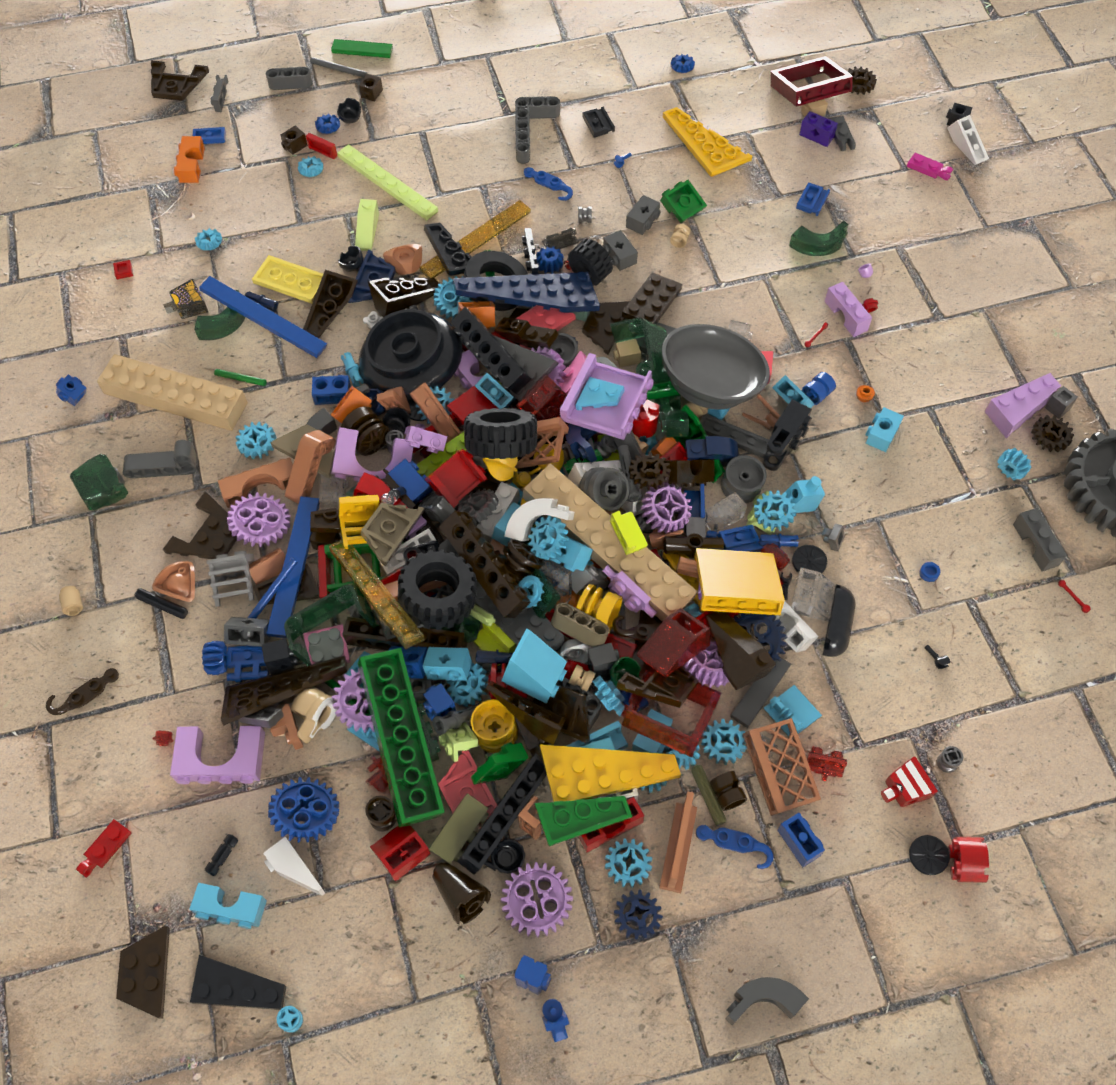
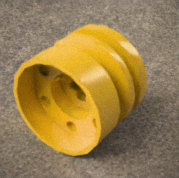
M589 584L580 596L576 608L605 623L611 631L613 628L612 623L619 615L623 598L610 591L603 598V589L600 587L596 589L595 585Z
M499 700L483 701L476 706L470 722L481 749L488 753H498L504 744L510 742L514 744L516 742L518 728L515 717Z

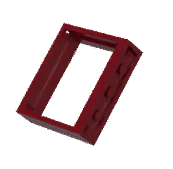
M826 56L771 71V87L796 107L852 91L853 76ZM822 73L831 78L800 88L791 83Z

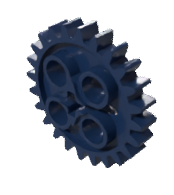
M741 613V618L734 616L735 621L743 629H747L753 638L755 636L763 647L766 645L770 646L768 653L774 661H782L779 654H786L782 647L788 646L783 641L788 636L783 633L786 629L784 626H780L782 622L779 619L775 620V615H745V613ZM752 624H754V636L751 630ZM767 626V631L759 634L760 628Z

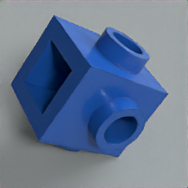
M69 374L65 378H60L56 383L57 396L62 401H68L73 406L86 394L87 387L83 385L82 381Z

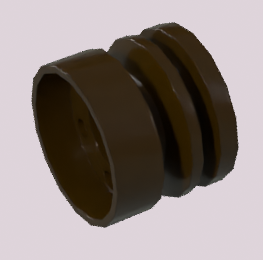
M366 406L353 410L346 416L341 425V428L358 431L355 449L363 456L372 455L379 451L386 444L385 437L390 432L389 428L378 418L372 409Z
M510 539L508 546L503 548L504 555L499 554L498 557L505 562L504 566L516 577V582L519 584L524 577L536 575L538 569H541L544 565V561L542 558L536 557V553L531 552L532 548L524 542Z

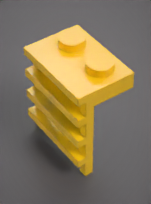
M378 495L339 497L338 517L344 549H348V545L367 543L362 536L347 537L350 535H361L363 527H345L365 525L379 507Z

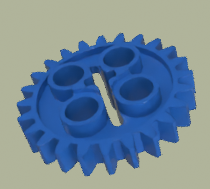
M299 777L298 783L291 779L289 786L283 783L282 790L277 788L276 795H271V802L268 804L270 825H274L275 832L281 830V837L288 834L289 841L297 837L298 843H300L302 838H305L308 843L312 836L315 840H318L319 833L326 836V829L331 831L333 824L337 823V816H339V801H337V794H332L333 788L326 789V783L318 785L319 779L312 783L310 777L307 778L306 782H303L302 778Z

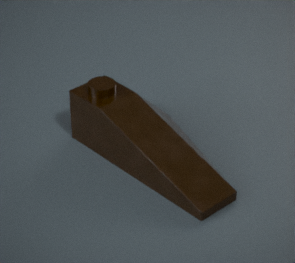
M713 612L705 617L711 636L716 641L718 647L716 650L717 654L721 656L723 662V672L735 690L766 677L775 667L776 663L767 650L726 612Z

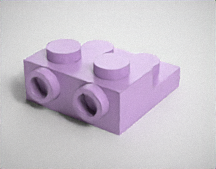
M414 426L406 427L404 433L406 434L405 441L409 442V446L420 448L421 445L427 447V451L438 454V451H444L448 437Z

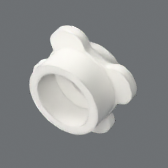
M372 311L367 317L363 318V322L367 323L368 327L372 329L383 317L377 315V312Z

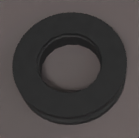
M483 251L470 258L463 277H480V274L485 272H497L503 276L528 275V273L517 259L506 253ZM479 296L477 299L471 298L474 302L489 301L488 297ZM500 299L493 301L495 311H507L519 306L505 303V300Z

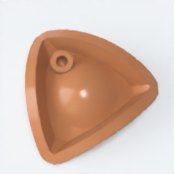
M407 244L394 247L384 252L383 257L386 263L395 267L397 274L415 273L422 262V246L419 244Z
M180 561L167 566L155 578L152 589L179 600L193 601L195 598V571L193 563Z

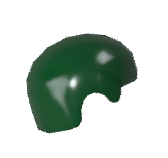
M628 656L621 657L611 667V681L617 686L618 681L626 672L641 680L639 678L640 665L633 658Z

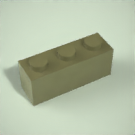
M467 793L429 849L449 864L453 860L457 862L464 852L461 849L466 842L470 844L477 834L474 829L479 823L483 825L489 814L487 811L489 808Z

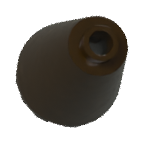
M448 862L440 863L434 868L432 878L454 921L457 924H460V921L466 924L475 919L483 911L481 907L483 903L486 902L488 904L490 901L491 893L489 889Z

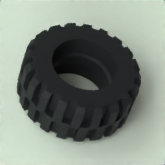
M491 408L470 413L464 420L465 448L474 456L489 459L516 458L525 456V454H531L537 447V419L531 412L513 408Z
M428 550L425 554L421 552L416 555L415 559L413 557L407 561V565H404L400 570V575L398 576L399 606L409 620L412 618L414 624L418 626L422 624L423 628L430 629V627H435V630H442V627H447V629L454 627V623L458 625L463 622L464 617L467 618L471 614V609L474 608L477 588L476 575L469 563L466 564V560L461 556L459 558L456 557V554L453 552L445 553V550H439V552ZM431 581H442L451 585L456 591L444 598H431L424 595L419 588Z

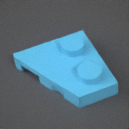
M589 377L575 405L576 410H582V407L593 406L594 408L617 406L625 391L624 386Z

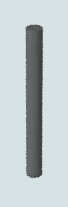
M314 57L310 59V63L363 78L367 75V72Z

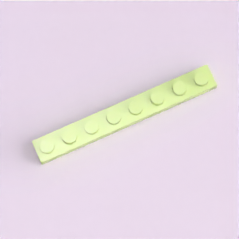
M348 144L337 152L338 158L426 221L438 212L437 206Z

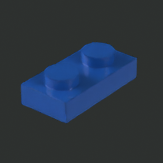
M225 127L193 129L192 136H201L203 144L225 143L226 130Z

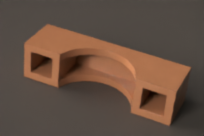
M291 458L280 459L277 462L262 465L258 468L218 480L227 508H230L231 505L235 506V500L241 502V496L247 499L249 492L260 484H274L281 490H285L293 467Z

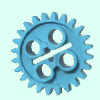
M448 277V282L443 280L442 284H438V288H435L434 306H436L437 311H440V315L446 314L445 319L452 317L453 320L458 314L459 302H474L470 297L455 294L453 279Z

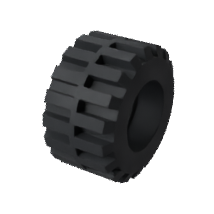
M592 239L582 240L568 254L571 270L574 273L588 272L593 286H597L613 270V262L608 252L601 244Z

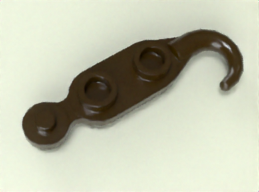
M625 616L616 617L612 623L613 630L617 635L629 637L639 642H663L670 637L681 640L686 635L685 628L679 625L674 628H668L664 624H639L630 629H621L618 626V622L625 619Z
M110 668L105 671L101 678L90 679L74 690L64 704L58 708L52 707L51 703L55 695H51L46 701V710L52 715H62L67 711L83 707L104 691L106 684L118 680V671Z

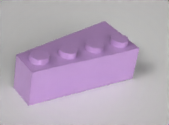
M1051 373L1046 374L991 399L985 413L1004 437L1008 438L1013 431L1021 427L1026 420H1029L1037 411L1047 405L1051 396L1060 389L1061 385Z

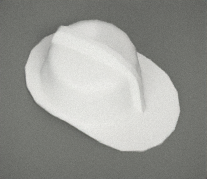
M570 639L563 643L559 649V655L565 660L569 659L588 665V649L591 647L577 639Z

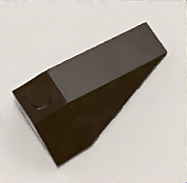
M325 270L303 330L320 338L353 296L358 280Z
M381 278L369 281L368 283L375 309L383 318L405 308L409 309V306L418 305L434 296L435 288H438V284H440L435 278H415L414 281H407L404 278H399L398 281H390L389 278Z
M493 681L487 685L486 689L537 737L539 742L545 745H553L566 718Z

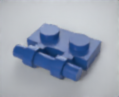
M228 647L227 667L228 669H235L234 673H227V681L240 683L243 680H254L269 676L268 670L261 671V666H266L262 647ZM253 667L251 672H242L243 668Z

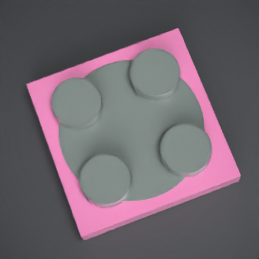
M343 624L303 633L309 665L345 656L347 663H350L347 643L342 635L344 630Z

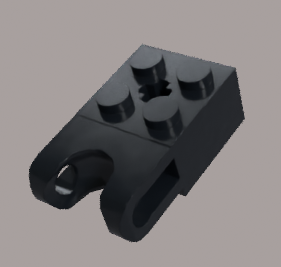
M793 399L775 423L772 436L768 441V451L763 459V466L771 471L778 470L792 449H797L800 437L804 438L808 432V425L812 420V417H810L811 408ZM771 456H775L778 461L773 464L768 460Z

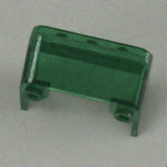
M633 318L610 324L615 343L645 336L649 360L642 361L637 365L636 374L646 376L650 370L652 371L654 384L670 382L662 362V346L665 338L668 336L664 327L642 318Z
M359 583L344 585L289 617L284 624V629L291 652L307 666L311 665L302 634L356 604L358 613L373 628L377 627L372 610L364 596L365 590Z

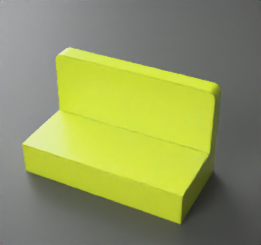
M620 511L612 513L610 522L626 555L648 546L632 512L621 515Z
M482 623L483 629L472 637V641L481 650L496 651L497 649L499 652L514 653L516 649L515 643L495 623H492L491 626Z

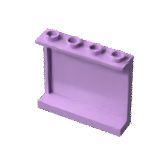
M589 353L560 408L561 419L564 422L624 440L627 433H631L633 420L638 418L641 404H645L648 390H651L653 387L652 371L649 370L646 376L598 363L596 355ZM589 377L624 386L625 391L617 406H603L601 408L588 406L582 407V410H576L575 406Z

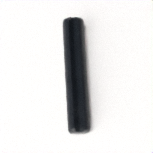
M138 588L134 594L136 599L180 619H184L188 614V610L185 607L142 588Z

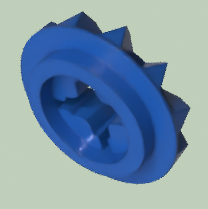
M676 54L671 60V67L676 72L687 73L693 70L695 66L693 57H689L688 54Z
M329 113L328 115L322 114V117H317L315 127L320 133L330 134L339 129L340 121L335 115H330Z

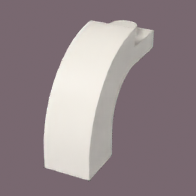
M542 498L528 501L512 514L504 537L519 541H529L528 535L531 533V527L539 517L549 515L565 520H573L575 512L569 511L568 506L557 505L558 499Z

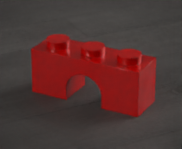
M634 797L627 800L632 818L578 836L587 853L643 823L645 815Z

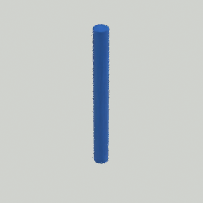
M292 557L247 618L257 619L298 563L295 558Z

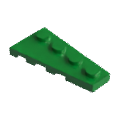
M625 796L534 804L549 847L632 818Z

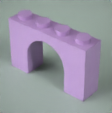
M339 427L331 474H334L335 478L338 479L351 477L354 478L353 481L359 482L364 472L384 479L386 474L383 470L368 471L358 463L355 456L358 431ZM400 438L393 440L390 462L385 468L388 472L405 458L409 463L411 462L413 447L409 446V442Z
M198 726L177 727L170 776L178 784H189L190 782L197 781L200 784H210L211 781H219L222 784H231L232 781L251 784L253 781H260L265 732L261 726H240L238 746L234 756L227 763L213 767L207 766L201 761L203 732Z

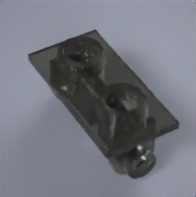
M569 228L561 231V234L547 235L542 240L545 248L547 246L549 248L554 246L555 249H562L577 244L579 241L575 236L577 234L576 229Z

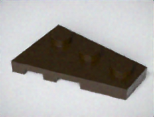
M305 564L296 601L320 598L319 588L308 564ZM278 576L252 586L258 601L261 600ZM276 593L267 605L274 604Z

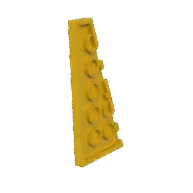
M675 107L663 112L664 120L710 177L752 161V155L743 153L738 146H732L728 143L729 140L710 128L707 130L699 121L696 123L690 119V115Z
M540 744L553 802L594 799L681 777L676 757L673 754Z

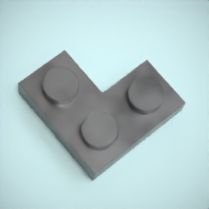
M283 701L239 719L241 723L271 728L284 717L282 709L276 708Z

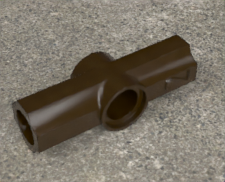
M692 533L688 537H664L663 550L665 554H685L689 558H694L696 548L724 550V540L722 538L702 537L697 533Z

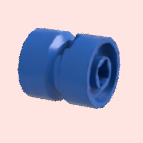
M820 372L812 381L802 387V392L815 405H818L836 389V383L831 375L826 372Z

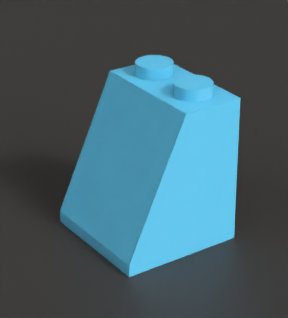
M526 628L509 660L501 681L547 703L549 697L554 698L559 689L556 683L558 680L562 682L567 672L564 669L567 661Z

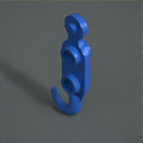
M531 167L524 169V176L534 178L535 182L553 191L563 190L568 193L565 197L559 196V200L566 201L572 198L573 190L560 178L544 171L536 172Z
M700 825L696 830V836L699 840L706 841L711 839L720 848L740 853L755 851L765 853L767 860L764 864H758V869L768 868L773 862V852L770 847L760 843L747 833L728 828H718L713 831L706 825Z

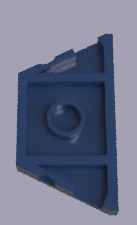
M368 250L356 276L358 282L353 296L348 303L373 300L368 285L369 281L381 278H389L392 281L396 273L395 267L386 263L381 257L378 258L373 255V251Z

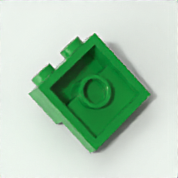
M689 180L678 182L672 190L667 189L662 193V198L660 199L668 213L673 212L680 223H683L707 207V204Z
M510 742L504 744L498 753L490 755L487 758L488 760L480 765L471 776L473 784L507 779L528 759L522 743L512 744Z

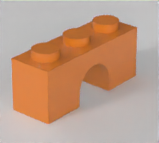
M182 136L181 143L178 145L179 154L176 155L177 164L174 166V174L178 177L179 183H199L201 170L197 160H203L205 151L201 136Z

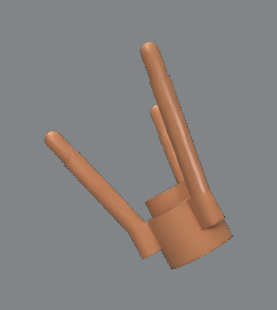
M759 394L757 395L758 399L770 411L765 418L767 423L746 413H742V416L770 430L774 428L781 415Z
M655 529L653 533H649L652 548L657 547V551L662 550L665 536L673 537L683 534L684 531L679 530L665 534L663 531L658 533V529Z

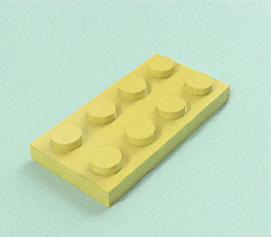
M268 255L252 278V281L256 285L313 304L323 274Z

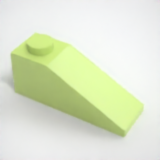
M360 199L355 246L363 251H372L379 218L377 200Z

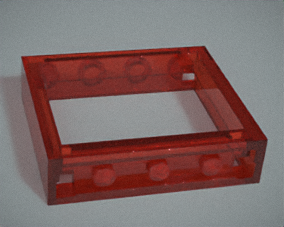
M654 663L650 671H645L642 680L647 682L660 665ZM698 682L696 688L687 699L704 706L705 709L692 736L638 713L637 710L645 697L636 694L631 695L628 702L630 705L626 704L621 714L624 717L622 726L692 758L722 693L708 686H702Z

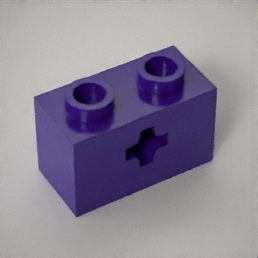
M809 111L802 120L799 135L828 147L834 139L838 123Z

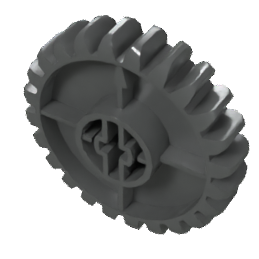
M1107 429L1104 434L1096 432L1090 438H1085L1074 449L1064 469V474L1066 475L1064 487L1070 490L1067 494L1068 500L1078 502L1074 510L1078 513L1085 512L1087 514L1084 518L1087 523L1097 522V530L1104 532L1108 528L1111 530V535L1116 538V430Z

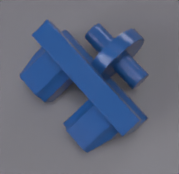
M549 999L543 1004L542 1012L544 1016L542 1020L546 1031H551L554 1042H558L568 1038L565 1026L569 1025V1020L561 1003L556 999Z

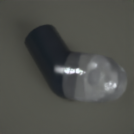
M398 487L390 490L388 494H383L381 497L382 503L393 505L400 497L406 495V489Z

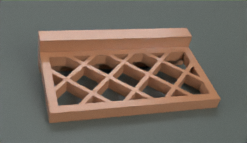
M561 417L537 421V439L541 440L537 443L536 449L531 454H526L517 462L515 468L559 462L564 434H568L569 427ZM552 436H557L553 442L549 441ZM547 442L549 445L541 452L539 449ZM554 448V456L546 457V455ZM536 452L539 453V455H538L535 459H533V460H530V459H529V458H531Z
M792 718L755 728L742 734L771 816L821 800ZM786 724L790 730L788 738L778 733L781 726ZM766 731L773 735L769 744L762 741L760 732ZM776 737L786 742L783 751L773 747ZM789 744L795 747L798 752L795 759L785 754ZM770 750L780 755L776 765L769 761L768 755ZM783 758L793 762L790 772L780 767ZM796 765L804 769L803 779L793 775ZM777 771L787 775L784 785L776 781ZM791 778L801 783L797 793L787 788ZM804 785L811 789L813 798L807 799L800 795ZM785 791L795 796L792 804L785 806L783 800Z
M689 791L687 792L684 804L676 802L659 887L660 889L680 894L682 892L697 807L692 806L694 793Z

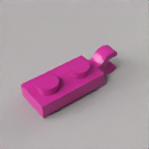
M916 152L907 163L908 168L935 179L939 176L948 181L953 171L952 167H944V164Z

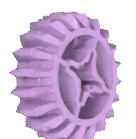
M665 482L664 487L658 485V490L651 487L650 491L645 492V497L641 501L644 504L641 506V510L645 511L642 517L648 518L646 520L647 524L652 523L651 529L657 527L658 533L664 530L665 534L681 530L689 522L688 518L692 515L689 511L692 509V506H689L688 503H690L691 499L685 498L687 493L682 494L680 492L682 487L675 489V484L669 486ZM661 495L660 502L654 504L656 496ZM678 512L677 519L672 521L673 514Z
M703 639L699 641L694 640L691 644H688L682 655V666L697 678L698 682L702 683V686L707 684L710 688L713 685L718 688L720 685L725 686L729 680L723 672V662L721 656L717 654L716 650L718 647L716 641L711 642L709 639L706 641Z

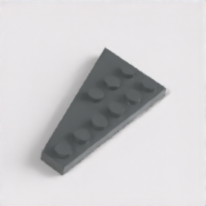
M494 336L532 378L517 394L511 390L509 391L520 403H523L559 363L556 360ZM462 341V344H463L468 350H470V351L472 352L473 347L471 346V347L469 348V347ZM473 353V355L482 363L483 359H482V358L479 359V358Z

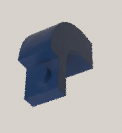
M569 424L568 434H565L574 458H586L590 463L596 461L597 457L592 445L587 441L598 432Z
M706 436L705 439L685 441L687 460L716 459L720 460L723 467H727L733 458L739 456L737 441L728 437Z

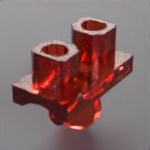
M813 746L807 756L810 770L821 774V781H827L828 776L843 777L844 769L847 766V759H843L842 752L833 751L828 756L823 754V750L820 747Z
M372 755L370 757L372 764L367 769L370 773L376 768L378 771L365 782L369 786L372 785L378 792H382L388 787V783L382 777L385 774L382 758L379 757L377 759Z

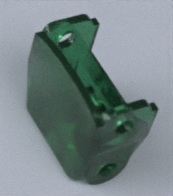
M99 454L87 460L70 473L71 481L89 510H97L126 498L128 494L124 484L119 483L118 475L105 454Z

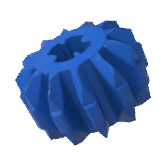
M547 246L546 249L541 248L540 252H537L539 271H544L545 274L548 272L552 274L554 271L559 272L563 267L564 256L560 249H555L554 246L552 248Z
M223 641L207 642L203 646L202 664L207 675H219L227 671V646Z

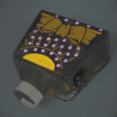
M193 279L172 289L169 292L172 301L163 304L167 314L178 311L182 319L208 312L205 301Z

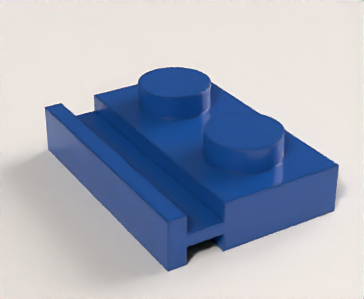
M808 182L796 205V209L810 214L813 212L818 216L829 196L830 189L824 190V187Z
M753 525L723 530L717 534L718 538L724 540V550L761 552L763 549Z

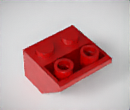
M398 825L370 846L395 882L431 855L427 845L410 825L401 828Z

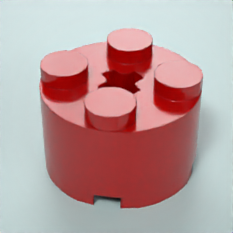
M646 400L644 405L641 404L639 416L633 420L632 427L633 434L639 439L640 436L650 438L655 435L659 419V405L657 403Z
M955 837L952 839V845L949 844L948 846L950 858H953L954 866H951L950 870L952 880H957V882L987 883L989 875H984L986 868H989V854L987 844L982 843L984 837Z

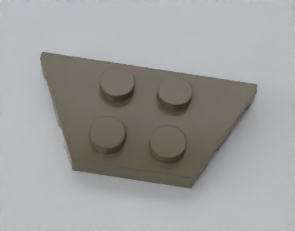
M306 424L273 440L271 445L278 451L295 459L298 445L303 435L317 429ZM335 446L331 452L322 455L318 468V473L327 478L331 477Z
M381 503L362 528L361 536L384 566L387 565L424 512V508L410 509L406 508V505Z

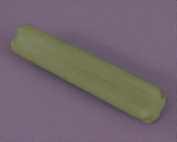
M697 765L692 768L691 772L715 825H722L726 822V817L702 765Z

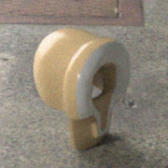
M309 688L299 693L294 699L291 711L304 720L297 733L298 738L304 743L308 744L318 730H325L334 720L337 709L333 708L332 704L336 702L333 701L332 696L317 688Z

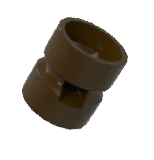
M734 771L723 773L710 781L714 793L719 795L717 800L723 811L734 809L748 800L743 788L738 787L740 782Z
M381 795L375 796L367 803L365 808L366 816L374 829L383 832L388 831L395 825L397 817L394 806L389 798Z

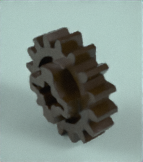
M856 66L853 70L851 68L848 69L847 72L853 76L851 93L856 92L857 95L859 93L865 95L866 92L870 93L871 90H874L877 79H875L876 75L873 74V71H868V68L863 69L862 66L859 69Z
M1046 415L1045 418L1040 417L1033 425L1031 433L1034 435L1032 440H1037L1036 445L1041 444L1042 450L1048 448L1049 452H1052L1055 449L1058 453L1061 449L1066 450L1073 441L1074 434L1071 433L1073 428H1068L1069 422L1063 423V418L1058 420L1056 415L1052 418Z
M643 452L641 457L636 455L635 459L631 460L628 473H630L629 479H634V485L639 483L640 489L645 486L647 491H650L651 487L658 490V485L664 487L665 482L668 483L671 473V469H669L670 464L665 463V457L660 459L659 454L652 456V452H649V455H645Z

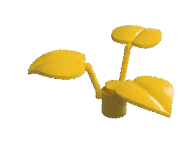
M544 444L539 450L542 452L549 444ZM553 448L546 457L554 456L555 449ZM562 448L559 462L551 463L559 471L564 462ZM538 452L534 454V459L539 455ZM485 457L482 459L493 478L498 481H507L512 478V482L523 490L531 482V475L541 469L543 471L550 464L538 465V468L528 473H518L517 468H515L518 462L517 457L505 459H489ZM523 498L521 499V505L526 503Z

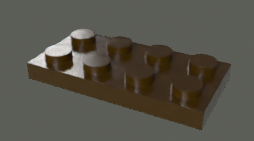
M651 273L622 311V317L653 329L682 290L683 284Z

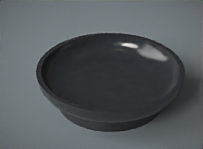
M415 309L391 313L379 320L369 331L359 354V373L364 384L369 387V390L379 389L385 392L401 386L407 401L414 400L410 393L421 384L426 382L428 387L434 389L435 386H438L440 389L452 378L462 358L461 338L454 332V327L451 323L438 315Z

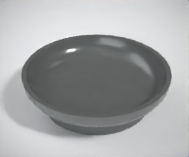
M709 324L682 326L673 330L665 338L662 346V362L673 387L685 399L704 408L720 410L735 407L759 395L769 381V365L762 352L745 337L723 327Z

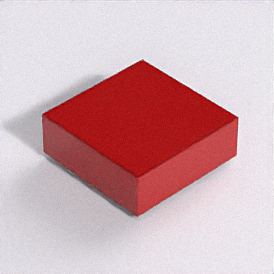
M130 260L113 263L116 279L134 276Z

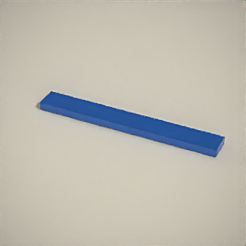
M211 276L199 286L201 292L315 358H318L327 347L326 342Z
M300 497L283 569L292 557L298 563L276 592L266 632L268 637L288 638L312 532H310V515L312 511H318L320 505L319 498Z

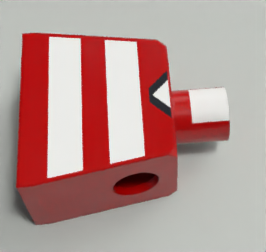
M914 756L889 775L885 781L888 788L881 791V796L886 803L896 799L901 807H905L933 798L938 790Z

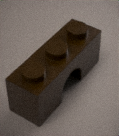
M665 460V463L670 464L669 469H671L668 484H675V488L682 487V484L683 487H694V483L695 486H700V484L707 486V482H714L715 460Z

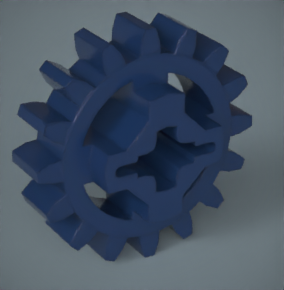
M631 890L629 897L624 894L622 895L623 903L619 901L616 903L620 910H614V915L619 916V918L615 919L614 923L621 924L619 932L621 933L625 930L627 932V939L630 935H634L635 941L638 940L639 936L646 940L647 933L654 936L653 928H660V924L656 921L662 920L663 916L657 914L662 908L661 906H655L657 898L649 899V892L643 896L641 890L638 891L637 895H634V892ZM639 901L646 903L648 906L640 904ZM630 903V911L623 914L624 908ZM635 911H638L639 914H643L641 920H638V917L634 916ZM653 916L651 924L646 927V920ZM628 924L635 926L637 930L629 927Z

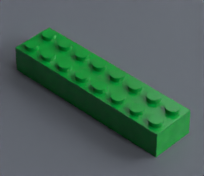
M398 648L362 656L359 658L358 668L399 828L441 817L445 811L402 650Z

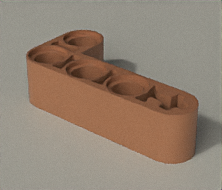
M320 430L303 435L298 445L286 488V498L299 505L301 496H311L322 455L331 452L335 446V438Z

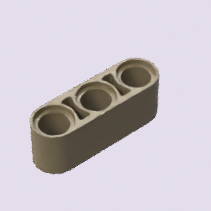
M558 603L551 619L553 627L591 648L604 645L610 631L605 623L567 603Z

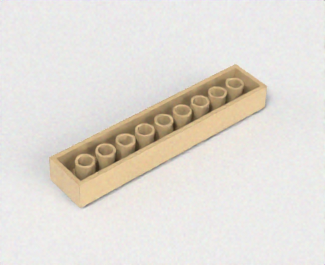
M551 463L524 488L522 498L526 502L542 498L558 499L557 505L568 506L569 511L575 512L573 520L561 519V522L566 524L564 529L568 530L566 536L593 549L590 557L602 569L609 565L615 573L623 571L651 598L649 605L657 612L655 616L667 626L676 619L696 596L698 591L647 547L626 555L611 525V516Z

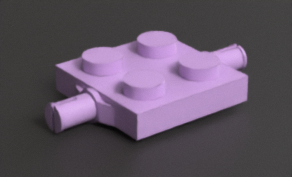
M609 565L602 570L611 580L608 585L610 592L622 596L627 609L635 613L639 610H644L651 618L657 613L649 605L651 598L623 571L615 573Z

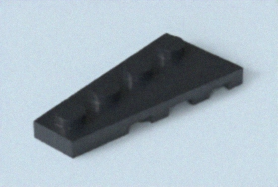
M440 222L424 225V231L448 276L464 274L467 263L472 256L461 249V244L452 239V235Z
M199 955L190 1003L281 1010L284 1004L286 986Z

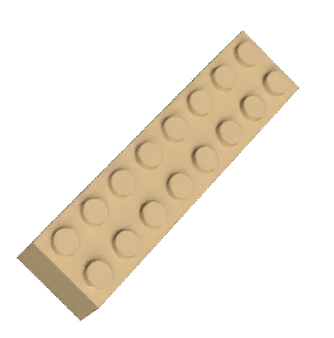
M117 354L112 356L97 380L102 392L106 395L233 431L248 404L243 390Z

